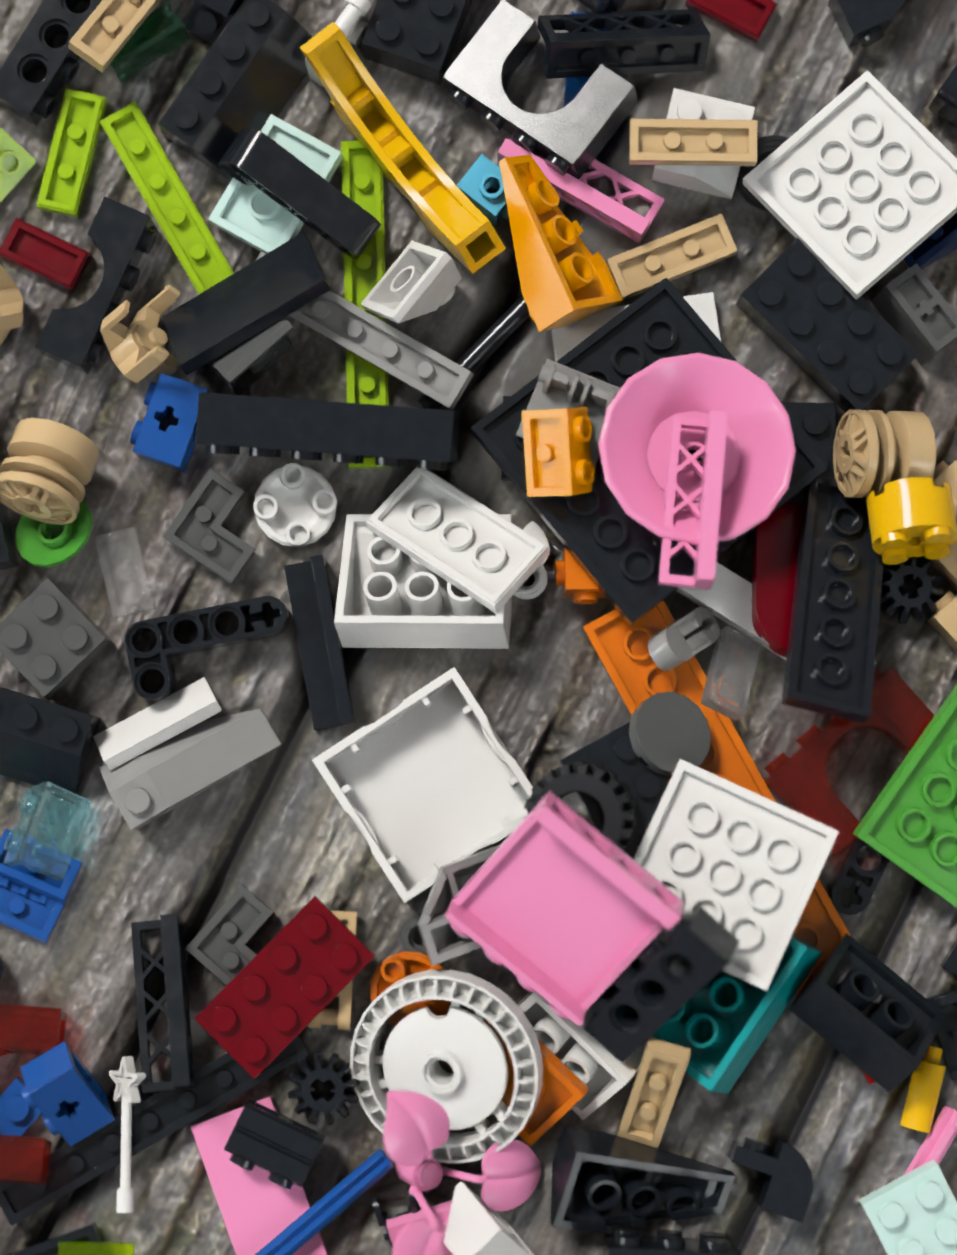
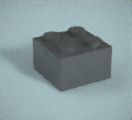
M49 578L40 584L0 623V652L43 697L52 700L113 643L56 582Z

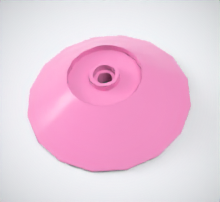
M702 353L659 359L629 377L606 408L598 444L605 483L626 515L658 537L693 545L698 543V534H692L698 528V520L687 507L673 517V526L676 529L664 526L673 415L708 419L711 410L728 411L718 542L735 539L766 520L789 488L796 455L789 414L769 384L736 361ZM681 428L680 443L687 451H698L705 445L706 431ZM680 453L678 457V466L685 461V459L681 456ZM704 454L701 456V460L698 461L702 468ZM688 466L677 475L676 483L689 497L701 487L702 479L691 466ZM676 494L674 508L682 502ZM700 496L693 501V503L698 509L700 505Z

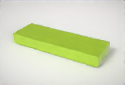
M65 88L36 204L39 210L79 218L101 129L99 121L103 119L107 105L106 97Z

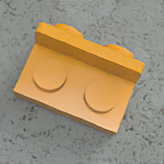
M573 407L522 411L527 497L568 496L592 492L595 467L591 460L590 452L592 422L588 417V408Z

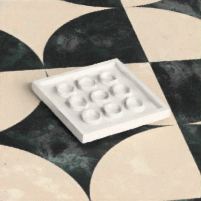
M868 70L743 178V185L796 239L798 238L823 267L856 300L957 213V158Z
M680 759L633 860L684 901L682 914L687 918L701 906L740 940L732 958L722 971L767 991L839 831ZM665 927L654 939L664 942L668 938L665 934L667 928Z

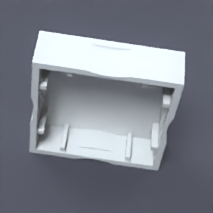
M455 667L404 699L397 708L370 725L361 727L312 759L344 811L351 816L366 839L372 854L404 903L434 884L440 866L484 851L511 834L523 821V818L527 816V809L524 808L525 803L533 793L531 791L533 786L495 732L487 716Z

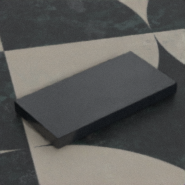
M302 232L162 317L178 364L184 373L188 375L328 292L331 288L311 241Z

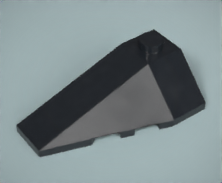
M564 1126L552 1163L550 1223L555 1228L595 1233L607 1231V1226L630 1222L631 1227L645 1225V1220L670 1217L675 1221L721 1214L724 1211L735 1175L732 1171L606 1132Z

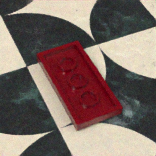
M314 896L194 1019L255 1079L376 955L317 896Z

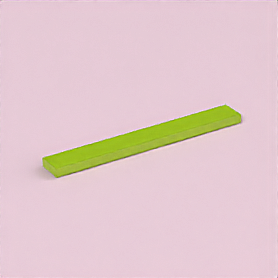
M341 141V152L343 155L341 161L342 193L370 213L381 224L358 259L343 253L344 299L365 310L360 304L386 273L383 171L371 152L360 141ZM365 310L371 315L387 323L386 318ZM346 349L347 403L389 406L388 373ZM364 456V464L348 463L349 469L391 468V466L375 465L376 457Z

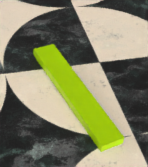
M133 102L99 121L197 293L201 294L234 274L137 103Z

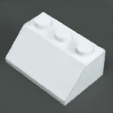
M530 991L517 1004L532 1025L536 1037L589 1088L585 1096L571 1108L582 1120L587 1118L624 1087L637 1072L645 1047L641 1045L622 1063L584 1029L592 1015V1012L588 1009L586 1010L583 1023L578 1026L571 1019H563L558 1016L551 1008L549 1001L538 992Z

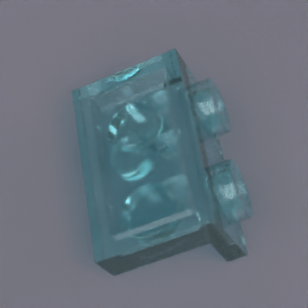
M49 781L27 789L19 803L18 809L22 813L18 824L9 832L4 844V850L7 851L4 863L9 866L21 864L55 880L64 879L92 801Z

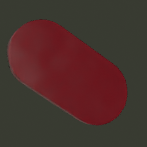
M797 502L785 503L766 520L756 526L752 534V623L760 639L763 636L765 641L770 644L768 647L772 651L786 658L803 504Z

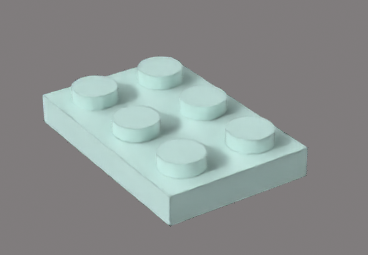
M270 114L261 130L262 133L266 134L328 182L343 159L342 152ZM234 178L230 181L208 218L212 225L265 254L296 237L304 225L302 221L254 185L247 186Z
M934 1159L859 1199L887 1255H957V1201Z

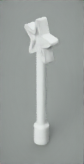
M123 1056L119 1070L109 1071V1076L116 1084L113 1101H121L120 1187L117 1189L116 1212L132 1213L134 1212V1189L131 1187L132 1104L140 1103L141 1101L138 1085L146 1078V1074L135 1071L133 1056Z

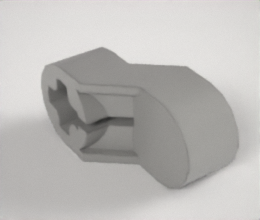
M699 606L679 617L648 640V650L652 660L664 671H670L688 661L719 638L720 629L714 615L703 606Z

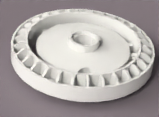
M427 970L413 973L394 982L381 992L363 1013L355 1029L350 1048L352 1079L360 1080L359 1086L354 1087V1090L359 1097L358 1100L373 1125L382 1134L387 1114V1092L393 1090L417 1092L438 1102L448 1115L449 1130H460L474 1126L476 1129L474 1131L449 1132L446 1142L439 1148L432 1150L433 1158L437 1159L440 1163L477 1161L483 1159L486 1151L495 1142L500 1144L496 1149L497 1152L512 1142L525 1127L534 1112L543 1085V1060L540 1044L532 1025L521 1008L506 993L490 982L472 974L455 970ZM427 999L452 1001L447 1015L436 1016L426 1006L405 1016L390 1033L384 1050H380L383 1029L389 1017L398 1009L413 1002ZM462 1005L476 1011L475 1014L462 1009ZM485 1018L499 1032L512 1057L515 1082L509 1108L502 1101L508 1081L506 1054L499 1038L484 1022ZM439 1060L449 1063L454 1073L443 1070ZM380 1064H383L384 1075H382ZM491 1113L498 1119L492 1124L487 1120Z

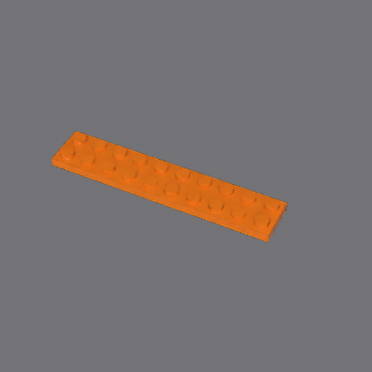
M664 600L631 626L614 609L582 627L631 716L643 701L656 693L671 691L685 695L699 706L707 719L711 733L709 752L703 763L698 767L776 802L695 655L670 671L661 670L652 660L648 650V640L675 621ZM819 878L794 932L823 953L795 994L799 993L803 984L846 933L849 934Z

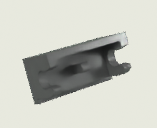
M917 263L885 285L871 300L886 321L919 353L916 360L921 366L957 339L956 313Z

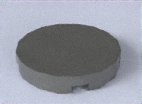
M671 691L656 693L643 701L630 718L629 737L632 749L638 758L642 757L649 764L646 767L656 774L672 777L680 759L698 767L703 763L709 752L711 733L707 719L699 706L685 695Z

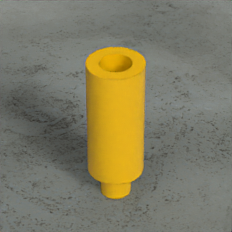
M930 1045L919 1067L912 1073L900 1121L901 1126L925 1133L931 1132L946 1066L940 1064L943 1053L942 1048Z

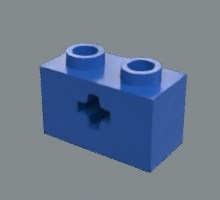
M160 373L158 382L152 381L146 392L144 405L149 407L143 422L138 420L133 428L130 438V444L134 445L133 452L139 458L185 473L196 444L199 392L210 393L207 388ZM173 413L178 424L176 426L169 425L165 432V428L160 421L162 418L169 419Z
M65 1041L20 1067L25 1083L20 1089L26 1103L32 1110L39 1108L42 1111L43 1120L49 1131L54 1136L60 1133L70 1147L115 1120L107 1093Z

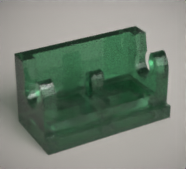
M163 0L159 3L160 7L149 14L109 64L121 83L190 39L179 16L175 15L168 0Z

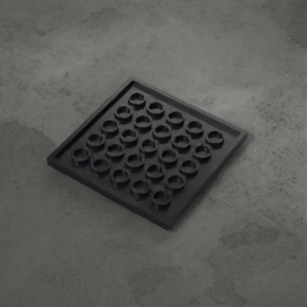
M666 277L556 362L622 388L629 377L662 358L702 353L736 362L737 360ZM538 375L474 424L470 432L631 626L679 588L658 585L662 537H658L626 515L605 483L600 455L595 465L592 492L568 496L527 497L524 439L516 436V433L522 421V411L527 409L537 385ZM792 426L796 455L788 490L770 515L827 470V467ZM689 450L688 452L693 455L697 451ZM755 527L735 539L719 541L717 543L716 558ZM671 540V549H673L679 543L675 540ZM690 544V546L696 551V545ZM681 549L670 558L669 574L693 577L695 562L684 549Z

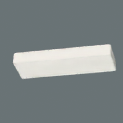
M203 677L165 699L93 736L106 766L109 770H113L219 713L222 709L206 678Z

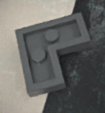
M210 468L162 537L232 585L256 552L255 548L223 527L246 494L245 491Z
M241 884L185 949L227 986L257 955L247 943L271 917L274 911L244 884Z

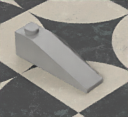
M256 709L202 721L113 770L108 769L101 754L95 757L109 794L130 830H139L282 744L263 711Z

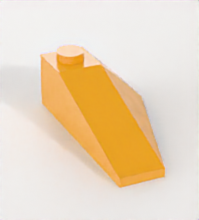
M531 155L505 157L500 160L499 164L521 292L528 306L529 315L535 322L538 331L568 326L622 302L623 298L607 263L599 252L592 255L579 235L584 230L577 220L570 222L558 207V193Z

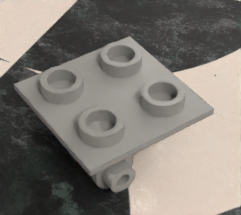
M547 359L541 369L537 385L526 410L587 407L588 417L592 422V436L590 439L591 460L595 467L600 455L598 444L606 408L621 388ZM521 421L516 436L524 439L523 421Z

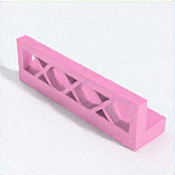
M511 136L510 140L507 138L504 140L498 150V163L505 157L531 155L561 200L638 244L641 243L665 201L664 198L595 159L588 167L592 172H584L580 179L568 173L562 176L545 163L544 160L546 158L544 156H537L514 143L512 140L513 136ZM603 176L612 182L615 195L608 197L589 186L587 180ZM619 186L629 192L620 194ZM639 197L652 204L646 216L643 217L624 206L623 200Z
M711 410L708 419L673 415L664 526L676 529L673 526V517L687 507L698 520V528L692 532V534H698L696 551L689 543L677 541L679 544L671 549V539L662 538L658 585L710 590L715 580L728 411ZM681 428L706 431L705 445L693 455L680 443ZM680 453L681 456L685 459V461L678 466V457ZM704 454L702 468L696 460ZM688 466H691L702 481L701 487L688 497L677 485L676 481L677 475ZM676 494L682 502L674 508ZM700 496V505L698 509L693 503V501ZM681 549H684L695 562L694 577L669 574L670 558Z

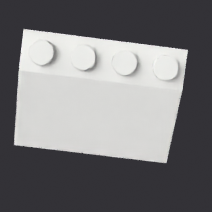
M372 514L346 515L334 624L342 648L509 649L512 597L497 613H494L367 528L366 520ZM499 514L513 523L512 514Z

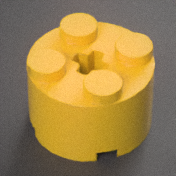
M905 478L884 484L885 492L876 497L874 490L867 495L866 505L872 548L877 554L882 555V562L884 564H901L913 556H925L927 559L935 560L945 558L951 554L950 546L957 541V523L952 490L949 483L943 481L942 488L934 486L933 478Z

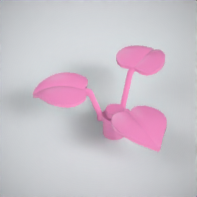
M404 1090L388 1091L387 1114L383 1131L384 1147L388 1157L396 1163L395 1170L398 1178L411 1185L409 1194L416 1198L429 1222L427 1225L421 1220H412L405 1225L398 1234L392 1255H453L443 1242L445 1232L436 1231L438 1220L422 1194V1191H429L437 1187L442 1181L443 1176L483 1184L481 1190L482 1203L495 1211H509L522 1205L536 1189L542 1171L541 1161L527 1144L513 1139L512 1142L498 1152L496 1149L500 1144L496 1142L486 1151L482 1159L483 1175H474L447 1168L441 1165L437 1159L433 1158L432 1150L442 1146L449 1136V1118L444 1108L435 1100L417 1092Z

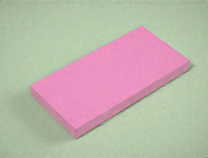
M272 1095L255 1101L277 1112ZM244 1106L195 1123L190 1127L236 1255H255L311 1207L304 1184L302 1187L293 1184L292 1189H286L268 1179L271 1172L256 1165L250 1171L229 1160L232 1154L225 1151L224 1148ZM319 1231L292 1255L329 1254L322 1234Z

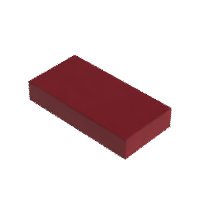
M686 0L685 6L696 9L698 13L755 43H758L778 5L772 0Z
M15 218L0 248L1 258L72 292L75 291L92 257L90 252L18 218Z

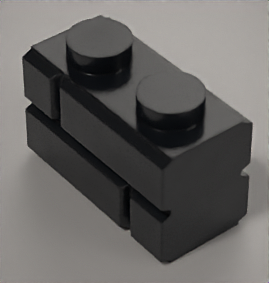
M249 1099L243 1107L224 1150L232 1154L229 1160L234 1164L250 1171L256 1165L271 1172L268 1177L270 1181L286 1189H292L293 1184L302 1187L326 1135Z

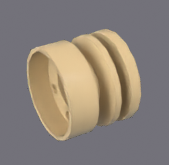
M848 410L842 416L837 426L833 443V468L838 488L845 497H867L873 490L876 497L885 492L884 484L913 477L933 478L936 465L935 434L930 419L923 412L889 411L885 415L882 410Z
M41 418L20 420L7 447L9 457L5 458L0 465V502L14 512L33 520L58 525L72 523L77 518L80 510L79 504L86 495L84 485L91 481L100 458L99 448L81 432L62 423Z

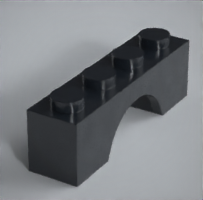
M104 196L87 233L93 243L100 249L103 257L104 274L101 284L95 294L85 303L69 309H52L35 346L42 355L88 374L92 365L98 366L106 348L100 332L102 320L120 305L126 290L129 292L133 290L139 278L140 269L137 268L142 254H149L156 241L157 231L154 230L155 224L149 215Z

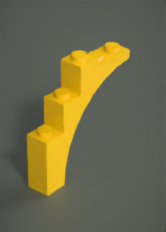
M332 22L300 47L332 100L330 102L348 131L371 152L387 180L410 201L426 229L474 274L506 249L490 220L454 184L391 105L339 26Z

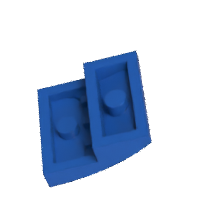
M5 829L0 839V925L47 945L76 882L82 862Z

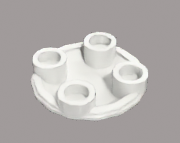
M289 463L282 468L274 470L263 479L255 493L253 508L257 523L268 538L284 546L301 547L315 543L328 532L335 519L337 499L332 486L321 473L308 466Z

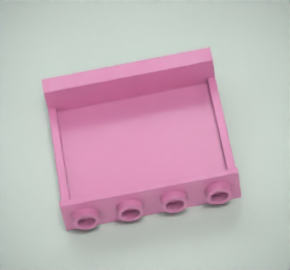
M549 791L454 896L445 917L458 934L463 937L472 938L483 947L485 955L492 962L498 965L503 964L516 974L517 980L525 989L531 992H538L549 1001L551 1008L558 1016L563 1019H571L580 1026L584 1021L586 1010L665 927L670 931L681 919L684 901Z

